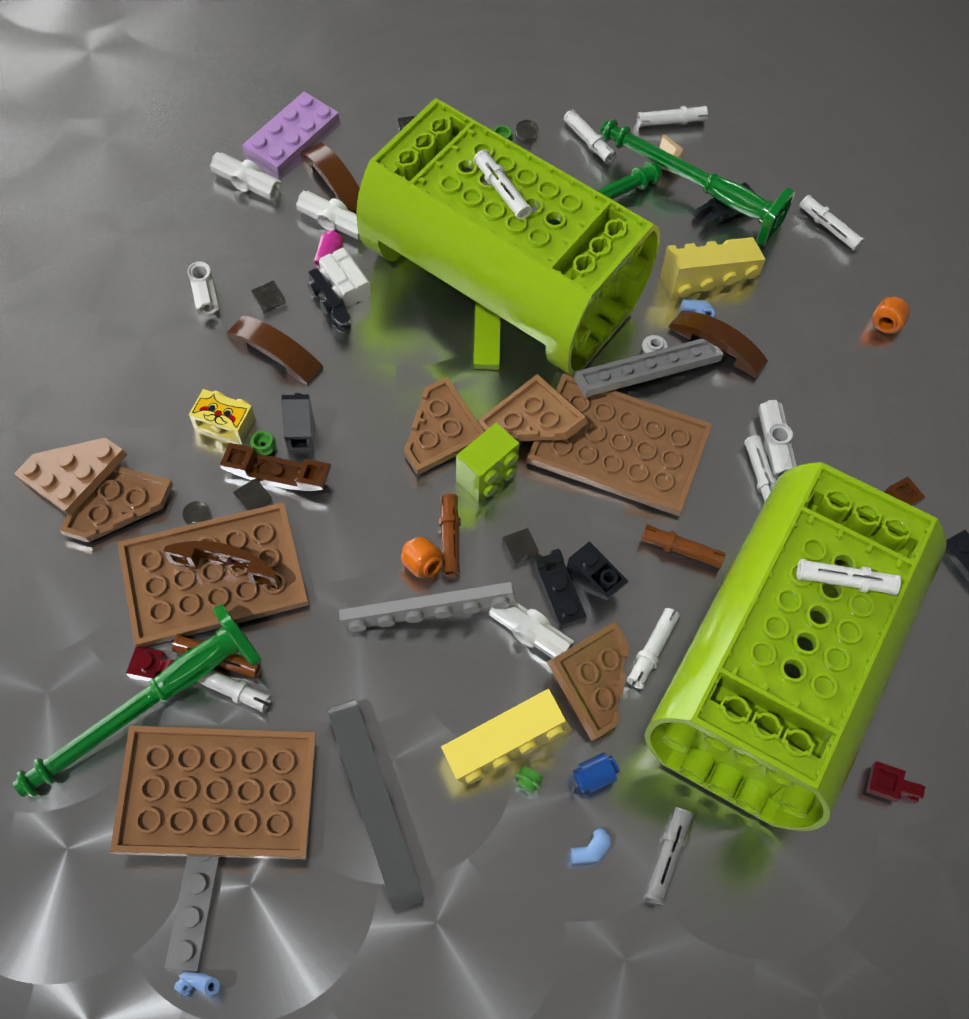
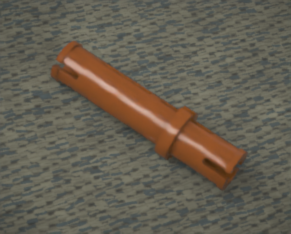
M447 493L441 496L442 514L439 519V526L442 527V575L455 577L460 575L458 530L461 526V518L458 517V496Z
M646 524L641 537V541L661 547L667 553L672 551L717 569L721 568L726 552L676 535L674 531H663L649 524Z
M178 634L172 644V652L184 654L202 642ZM230 654L218 667L256 679L261 668V661L255 666H251L244 656Z

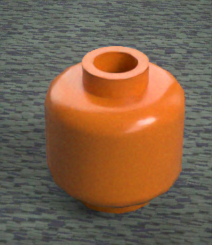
M887 297L875 309L872 317L873 324L876 329L883 333H897L905 326L909 319L910 308L901 298Z
M417 537L404 544L401 563L417 578L433 577L442 567V552L427 538Z

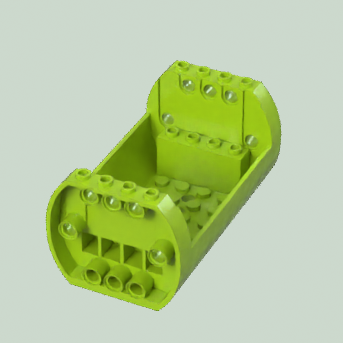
M437 98L432 100L369 160L357 200L358 233L361 241L367 248L388 261H395L400 255L406 257L546 345L547 360L572 377H574L575 371L583 370L635 309L652 273L660 244V229L656 224ZM481 150H487L497 165L503 166L506 171L505 175L516 187L527 204L531 207H536L538 210L531 212L525 219L518 220L493 185L482 184V182H486L485 175L478 165L474 163V156ZM490 170L492 174L495 176V178L498 180L499 178L495 174V172L493 170ZM558 220L561 223L558 225H552L547 221Z
M823 462L799 465L784 472L775 482L645 731L646 744L655 758L665 767L771 826L795 831H811L824 826L831 817L946 552V536L938 518ZM800 559L856 569L870 567L871 571L900 575L901 585L897 595L871 590L863 593L859 592L858 588L804 579L799 580L796 576L797 567ZM830 585L834 587L838 597L831 598L825 595L822 586ZM810 612H821L825 617V624L815 623L810 617ZM797 638H808L813 644V650H802L798 646ZM793 664L798 667L800 678L794 679L787 676L784 671V665Z

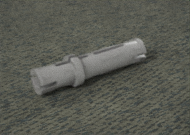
M678 807L674 809V815L668 832L664 833L662 837L664 844L647 894L645 895L647 900L659 905L665 904V898L681 850L685 849L687 845L685 838L694 816L688 810Z

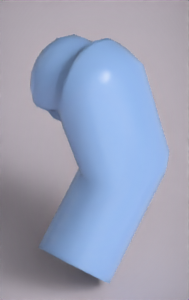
M682 299L681 311L697 312L714 318L716 316L715 309L707 301Z
M598 828L593 832V839L587 847L570 848L572 864L599 862L611 847L612 838L609 832L604 828Z
M189 971L180 974V979L174 985V989L185 997L191 994L193 988L209 996L215 995L220 989V983L216 978L208 974Z

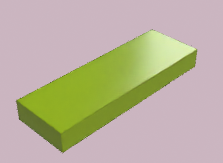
M476 302L474 369L499 370L500 316Z

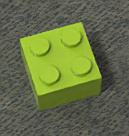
M494 423L456 455V482L478 502L485 496L490 497L497 490L501 482L510 480L516 474L519 442L498 423Z

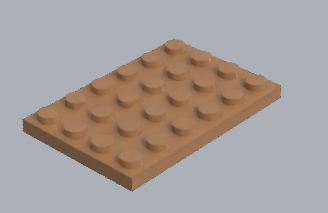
M563 373L556 391L586 417L588 423L568 439L534 441L526 463L680 517L712 424L614 390L584 397L574 377Z
M284 502L117 542L134 645L136 647H147L171 641L178 634L187 637L221 628V624L213 613V608L220 603L223 604L237 624L309 605ZM186 541H211L232 545L248 551L268 564L276 572L280 585L278 589L251 583L246 572L247 570L200 559L197 569L169 563L164 553V548L167 545Z
M129 726L110 852L119 855L306 860L316 732Z

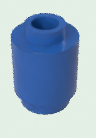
M603 752L578 764L577 769L572 770V775L581 793L587 791L592 793L617 781L616 774L620 770L612 755L608 757Z

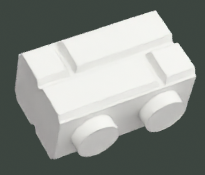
M345 248L338 249L333 254L320 258L319 271L344 307L348 308L356 304L357 301L360 302L370 297V282Z

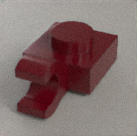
M135 647L126 674L131 678L150 681L175 660L165 659L167 655L163 651Z
M875 761L872 764L866 792L893 802L899 801L900 796L909 801L918 803L919 798L923 799L926 787L904 780L906 771Z

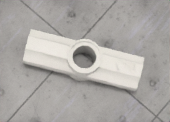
M217 152L212 157L211 171L231 180V183L242 192L251 190L269 200H275L279 196L282 187L281 181L262 172L253 161L245 160L241 162L222 152Z
M302 191L296 203L298 211L317 219L318 223L326 230L334 231L337 229L357 240L360 239L357 227V214L348 211L343 202L335 198L328 201L309 191Z
M768 400L759 405L758 411L765 438L763 448L769 456L773 477L778 479L784 472L797 466L791 444L793 432L787 425L782 403L777 400Z
M517 602L509 604L508 607L503 609L491 608L489 611V616L510 629L518 641L528 647L535 646L551 658L571 648L574 644L572 639L551 626L549 620L542 613L535 609L527 610Z

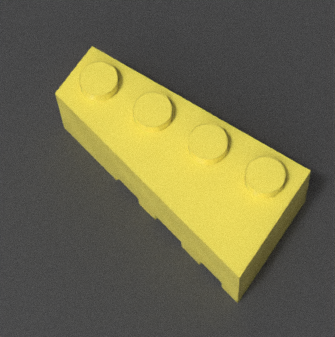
M753 237L730 239L719 245L716 241H709L705 246L696 247L695 243L685 244L684 248L677 249L675 245L667 246L659 277L671 300L679 297L685 298L697 292H706L722 285H731L743 279H753L760 275L766 259Z
M548 688L441 746L456 780L461 783L467 782V784H472L482 779L484 773L492 769H501L511 763V760L529 754L538 747L572 732L573 729L559 702Z

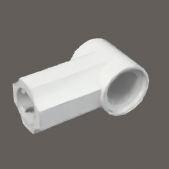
M205 262L192 263L188 268V276L197 313L205 316L213 315L219 310L211 269Z

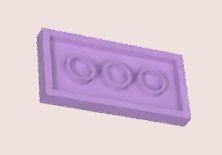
M304 91L242 144L243 152L279 174L301 154V151L306 150L339 120V112Z

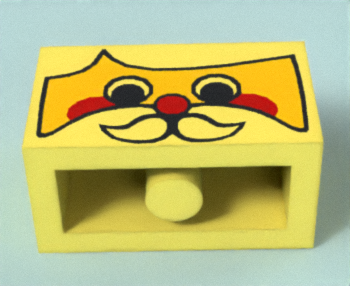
M205 389L202 390L189 413L195 429L239 444H243L256 419L252 405L245 400H235L226 397L221 392H211Z

